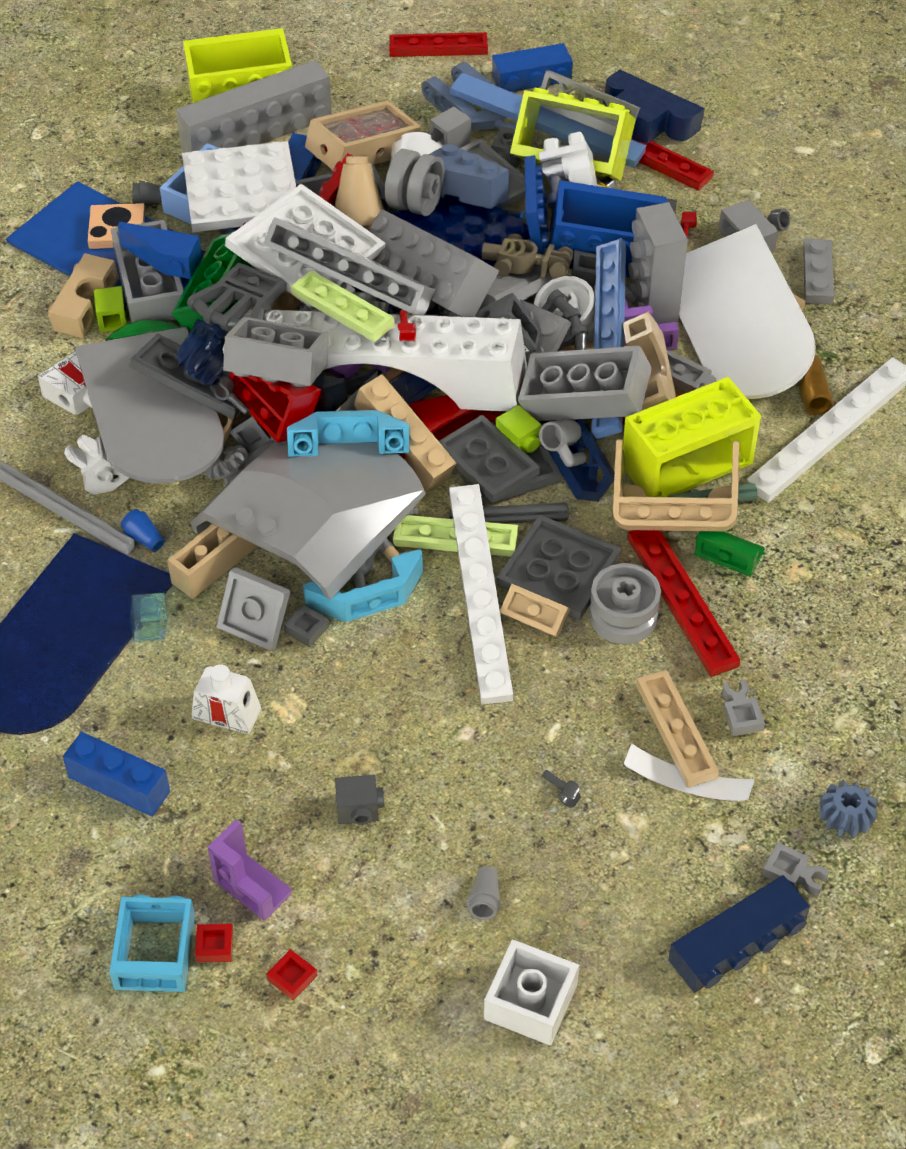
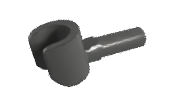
M228 377L222 378L214 390L215 397L219 400H229L246 415L250 409L233 393L235 389L234 382Z
M545 770L542 777L561 790L558 795L561 803L570 808L575 807L581 798L578 783L572 780L566 783L548 770Z

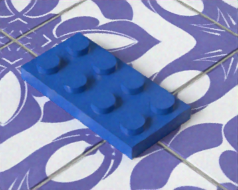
M534 155L525 157L526 219L530 241L536 244L537 254L544 255V248L549 247L547 234L546 188L543 187L542 165L537 166Z

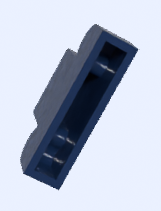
M618 70L606 79L604 93L640 107L632 133L633 139L648 144V142L655 139L661 133L666 132V135L673 140L685 141L701 130L704 107L622 70Z

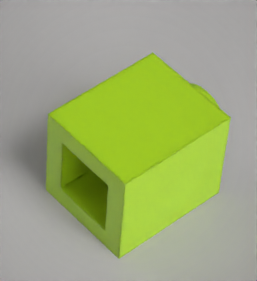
M122 286L94 289L95 309L100 333L116 331L127 324Z
M520 405L496 418V427L525 454L534 452L541 445L539 432L542 425Z

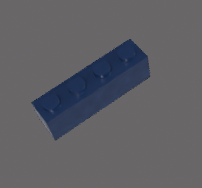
M782 875L673 942L670 947L668 961L694 993L703 987L709 989L715 986L728 971L732 969L738 971L746 966L755 954L760 951L767 953L778 944L779 939L787 934L793 936L799 933L807 924L806 919L810 905L787 878Z

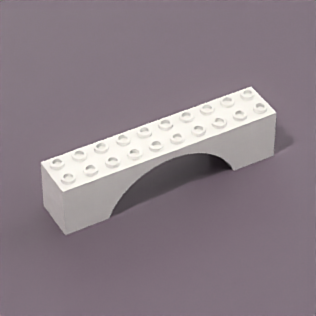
M249 309L239 319H242L243 317L250 318L253 309ZM265 310L261 319L328 331L327 366L323 370L347 364L388 366L427 380L445 392L460 409L509 411L520 405L518 398L527 370L521 319L407 315L408 323L416 324L415 341H400V331L397 327V324L400 323V315L389 314L394 317L395 326L376 342L369 340L323 312Z

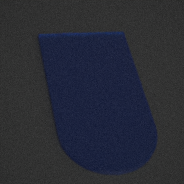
M74 533L0 623V732L13 735L37 733L52 728L70 717L83 703L173 584L171 583L170 573Z

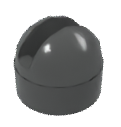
M775 209L770 212L767 220L777 230H786L790 225V214L787 209Z

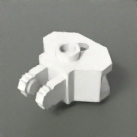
M81 435L77 440L79 448H75L72 445L65 448L64 454L66 459L81 468L84 488L93 495L114 491L129 479V477L118 472L110 464L100 436L92 439L87 437V435ZM113 475H118L117 478L112 479Z

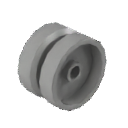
M400 149L392 159L385 182L387 205L399 210H407L409 208L411 213L429 216L437 206L443 189L445 168L441 157L429 154L421 156L417 151Z
M628 563L611 565L601 570L593 580L589 619L596 633L611 643L623 645L639 643L648 638L655 630L658 619L661 588L657 578L649 570L639 565Z

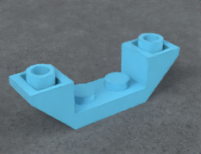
M378 410L315 412L287 427L288 457L318 456V444L378 442L379 454L409 453V423Z
M418 549L391 557V579H384L362 588H354L342 594L338 592L332 599L326 598L321 588L314 581L303 584L304 603L307 607L318 613L344 622L404 605L423 573L422 551Z

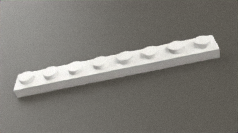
M892 357L746 480V484L754 483L757 487V496L769 503L906 386V365Z
M475 484L449 487L481 705L513 701V690L480 486Z

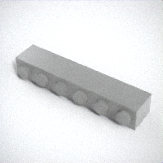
M274 217L263 243L272 249L414 315L425 316L435 293V289L293 223Z

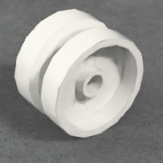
M563 276L552 279L542 286L536 294L534 305L542 308L547 302L550 293L557 289L565 295L564 299L574 308L579 309L581 324L585 325L588 331L586 342L589 343L594 339L595 294L593 288L585 280L575 276ZM558 308L553 312V314L560 317L563 316V313ZM569 327L566 334L570 333L571 327Z

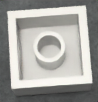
M512 939L484 999V1020L552 1046L578 985L579 964Z

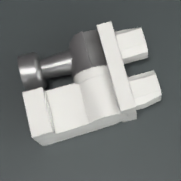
M581 132L571 133L568 136L569 145L561 147L558 138L544 140L543 152H539L540 161L542 162L541 169L549 180L552 191L547 197L548 207L551 209L554 207L559 180L569 179V182L597 186L593 154Z

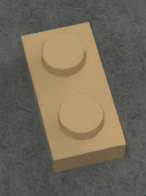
M511 584L500 609L501 614L557 638L570 611V608L514 584Z

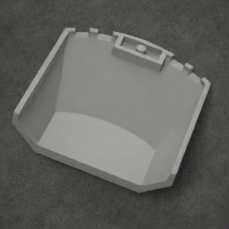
M274 441L221 489L190 521L194 532L200 534L212 523L294 563L321 588L326 598L332 599L425 496V491L415 471L397 453L379 454L378 442L318 444V456L288 457V441L281 443Z

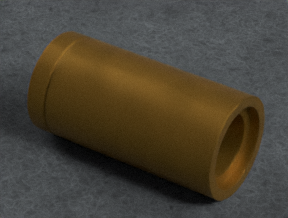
M815 355L811 367L797 384L806 412L811 415H821L833 407L834 401L819 356Z

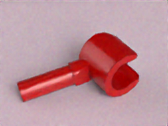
M696 212L682 213L680 225L686 237L689 228H696Z
M401 310L399 312L400 323L397 324L400 331L399 340L415 341L416 324L408 323L407 312Z

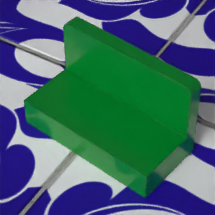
M699 531L694 555L751 577L764 554L765 548L724 531Z

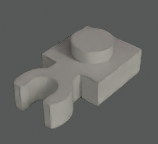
M740 680L738 692L732 691L729 688L728 682L723 684L722 696L727 701L724 702L723 711L732 736L764 731L765 722L756 697L746 698L748 684L745 680Z
M777 842L763 868L762 875L773 881L784 875L794 888L797 883H800L809 894L819 896L822 886L813 882L812 879L817 878L826 882L829 871L821 866H807L809 856Z

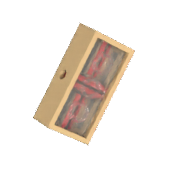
M384 101L311 119L305 148L329 166L332 171L338 161L342 162L347 153L353 156H368V163L378 164L391 160L392 144L395 140L396 142L399 141L401 135L405 133L421 132L422 126L390 101Z

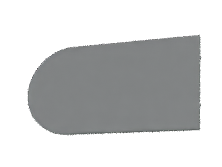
M187 327L75 346L106 457L118 472L137 481L173 483L199 475L216 462L224 446V433L217 411L129 367L131 358L156 334H160L181 345L189 334Z

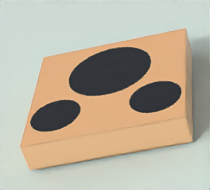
M144 203L91 205L88 232L89 249L114 248L111 229L118 228L119 222L130 224L145 223Z

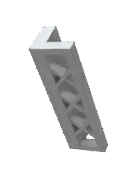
M550 70L545 72L541 89L548 90L551 79L559 81L563 91L561 93L570 94L569 92L578 89L582 91L584 98H590V94L595 96L591 99H603L607 107H609V103L625 106V109L630 110L633 117L637 118L640 110L638 106ZM540 105L543 108L608 135L615 136L618 120Z

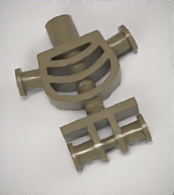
M512 234L505 238L502 245L484 243L482 249V259L496 261L494 268L499 270L498 275L501 277H505L509 273H529L535 269L536 264L541 266L540 278H546L548 273H550L553 279L563 277L569 269L574 254L572 249L566 246L559 248L558 251L554 250L555 244L549 245L545 255L537 254L536 244L529 240H523L519 234Z

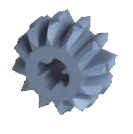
M844 779L839 782L838 786L830 784L819 802V816L821 820L826 821L827 830L836 828L839 837L844 832H848L853 839L857 836L858 831L866 834L877 817V798L870 797V787L860 789L858 781L851 786Z

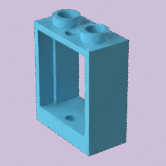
M142 894L132 897H121L109 972L114 990L186 991L195 921L192 899H185L177 895L167 898H151ZM133 922L182 923L177 962L128 961Z

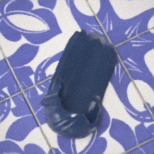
M197 319L190 333L178 349L176 355L178 358L177 363L184 365L185 371L191 377L200 379L202 385L208 384L211 386L215 384L225 371L223 370V347L225 336L229 332L222 330L218 324L210 325Z

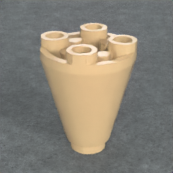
M347 156L346 163L343 164L334 207L359 225L365 226V229L369 231L380 210H384L372 165L368 163V156Z

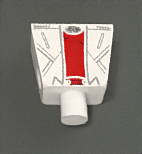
M76 352L38 375L44 398L74 415L80 414L89 407L92 408Z
M225 665L206 667L194 691L192 719L249 735L261 711V705L251 680L247 676L230 672L229 668Z

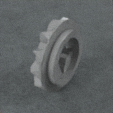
M242 445L229 446L227 449L222 450L216 462L204 471L207 478L221 479L235 473L245 463L248 452Z

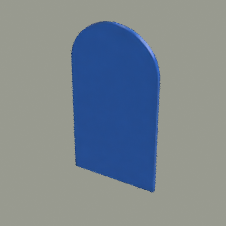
M78 181L6 238L7 243L68 276H71L74 266L79 263L84 253L114 260L119 276V281L115 287L122 286L114 248L89 249L88 246L91 205L121 203ZM145 216V223L154 221ZM180 277L184 291L190 279ZM123 291L125 306H127L126 299H125V295H124V291Z

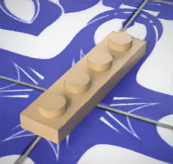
M663 670L637 678L636 687L686 787L689 788L718 779L719 770L668 671Z

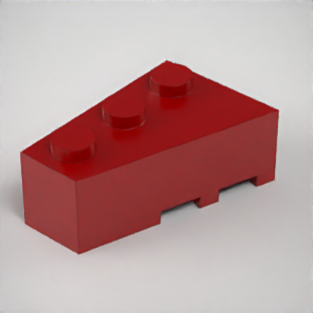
M230 372L229 378L235 384L233 393L250 409V415L277 443L288 441L287 427L313 414L321 393V389L313 385L295 387L290 382L285 381L267 382L262 377L252 375L240 377L234 375L233 372Z

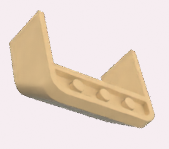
M616 440L613 517L615 523L620 528L625 530L727 531L736 524L739 494V441H733L732 486L716 487L709 493L708 498L647 497L646 492L640 486L624 484L625 456L622 440Z

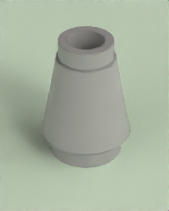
M483 866L478 869L466 901L469 913L477 919H492L501 908L498 872L490 866Z

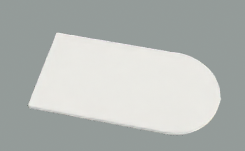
M752 225L686 253L679 318L702 366L712 370L711 375L716 377L717 381L729 376L747 399L770 397L795 385L812 365L816 350L815 339L810 325L757 225Z

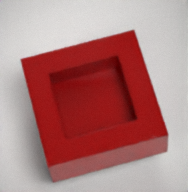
M232 923L197 924L196 963L232 962L234 931Z
M292 949L266 973L267 980L293 1001L318 976L317 969Z

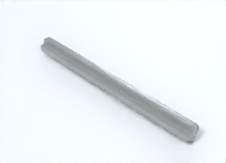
M0 462V480L121 553L128 555L134 550L136 545L132 537L7 463Z

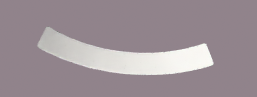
M631 744L624 761L625 766L652 781L685 793L707 798L745 801L748 800L754 783V779L718 777V779L687 788L676 765L656 758Z

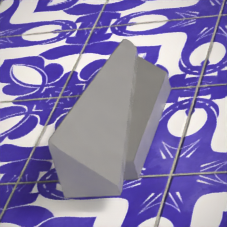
M536 266L533 271L526 274L509 273L505 277L496 276L479 310L510 293H514L519 301L520 299L526 301L535 296L542 286L553 278L550 273L547 274L546 278H540L541 266Z

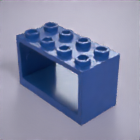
M559 180L550 220L549 245L555 244L554 250L556 251L566 246L572 249L573 254L575 250L596 254L597 246L622 238L626 243L625 277L630 278L628 265L632 263L630 243L634 242L632 221L636 220V208L667 203V197Z

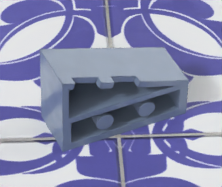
M445 144L429 154L441 157L444 162L445 175L440 198H444L445 194L459 197V202L489 209L509 199L508 169L499 166L495 162L485 160L475 153L458 148L454 144Z

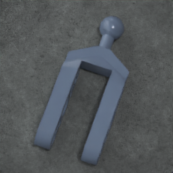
M461 62L451 68V76L454 82L461 73L494 85L466 62ZM431 77L421 84L424 97L442 113L454 106L471 118V131L495 128L500 130L502 126L516 129L517 124H507L504 121L506 117L487 109L476 112L467 101L450 95V87L437 77Z

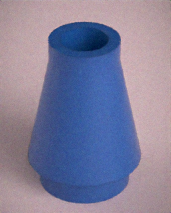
M134 509L126 514L121 521V527L124 529L123 532L149 548L152 552L158 551L164 545L165 538L159 533L146 512Z

